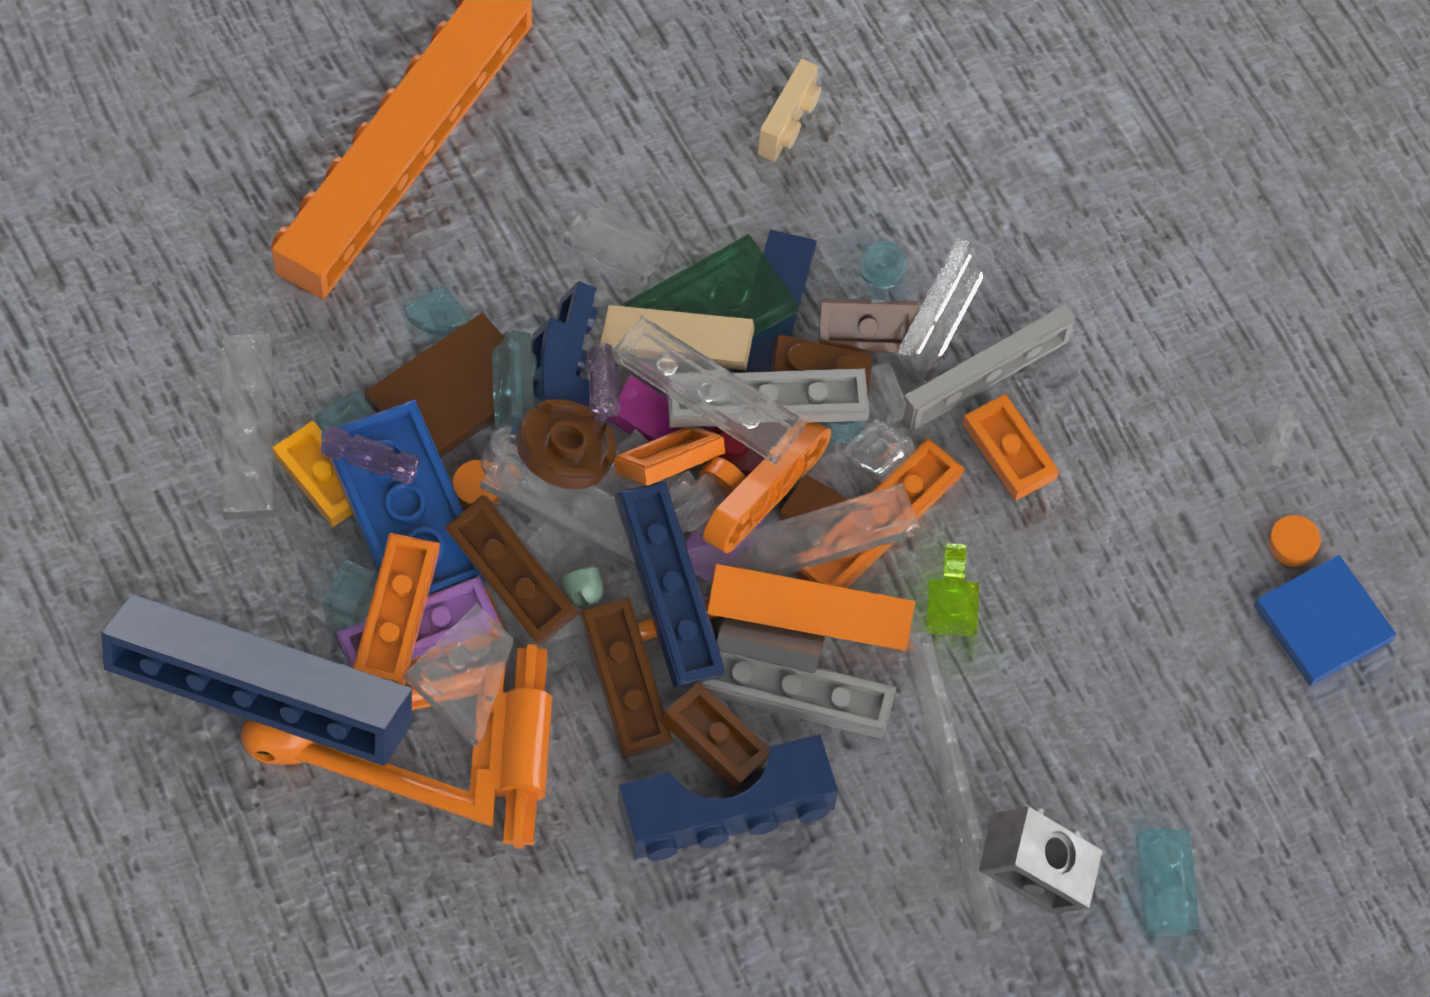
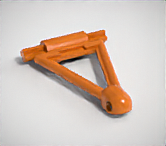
M527 644V648L518 647L514 690L504 692L506 662L407 686L412 688V711L477 695L469 791L388 763L382 766L246 719L240 731L241 741L246 752L259 762L294 765L305 762L493 828L496 796L506 799L503 844H512L514 848H524V845H534L537 801L544 799L546 796L553 702L552 696L545 692L548 650L537 648V644ZM258 751H264L270 754H261L258 753Z

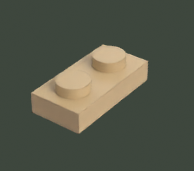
M801 58L760 129L759 156L775 162L783 147L790 149L793 146L801 127V123L798 122L804 111L808 113L813 111L821 93V87L816 85L818 65Z

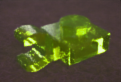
M946 543V553L943 555V579H929L925 633L976 637L978 631L979 582L964 581L967 545Z

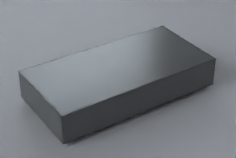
M724 618L718 634L717 645L719 651L808 673H815L825 637Z

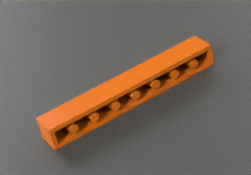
M459 0L457 10L449 21H442L435 29L431 44L422 55L416 54L412 58L401 83L396 89L392 87L384 94L379 105V111L370 123L363 122L357 129L349 150L343 157L338 156L332 161L326 172L325 181L316 192L310 191L304 197L294 221L289 227L283 226L275 235L271 244V251L277 275L322 300L327 297L531 29L532 0Z

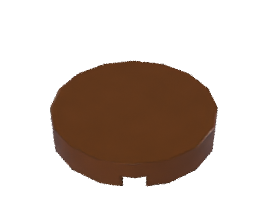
M548 399L538 403L535 409H529L518 426L515 439L519 457L528 469L546 483L564 489H585L600 483L614 463L617 445L613 431L606 422L602 426L599 421L594 419L595 412L584 405L569 400Z

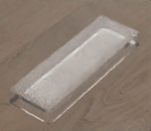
M956 239L896 353L911 383L924 385L930 381L986 273L972 243L969 241Z

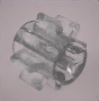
M688 470L669 482L671 488L669 492L682 532H692L696 529L700 536H703L705 527L713 512L726 498L719 484L710 475H698L694 478Z

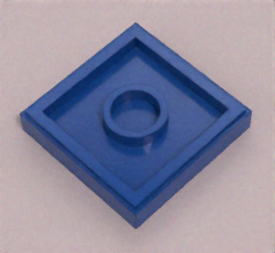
M1340 554L1257 598L1254 604L1258 613L1310 687L1393 642L1397 635Z

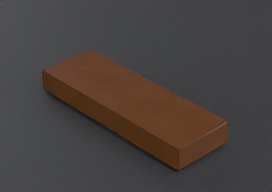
M481 495L444 527L538 645L542 646L580 614L579 610L487 496Z
M630 597L581 609L579 615L622 758L625 759L671 746L673 738L670 730L660 721L665 712Z

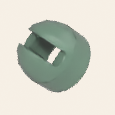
M597 567L577 570L560 579L563 592L575 607L579 609L588 608L590 604H597L604 593L603 581Z

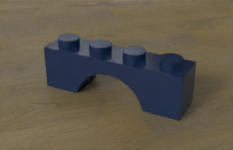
M818 734L770 746L768 764L763 775L755 785L739 795L722 799L699 796L687 790L670 772L619 784L618 805L634 860L648 857L650 861H659L672 857L678 852V849L698 844L701 848H710L726 842L729 836L749 831L750 835H762L775 830L779 823L798 818L800 822L804 823L819 820L827 816L830 810L835 809L838 788L821 735Z

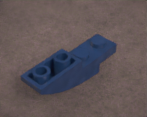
M578 281L561 297L556 320L549 318L532 334L526 375L527 411L535 409L538 403L548 399L569 400L594 411V401L589 400L593 381L582 378L579 375L584 368L587 358V351L582 349L584 338L591 331L597 317V307L592 306L596 287Z

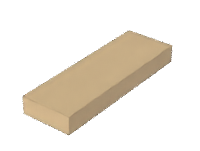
M609 305L599 348L601 355L608 357L746 371L754 333L753 319Z

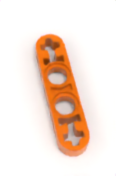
M819 422L799 423L717 507L705 527L703 540L726 554L734 550L818 462L830 441V428Z

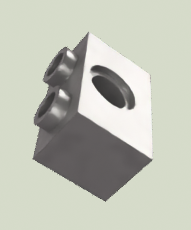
M1021 804L1016 806V809L992 813L979 872L1052 914L1090 908L1102 850L1083 839L1084 836L1080 831L1061 826L1049 819L1043 809L1033 805Z

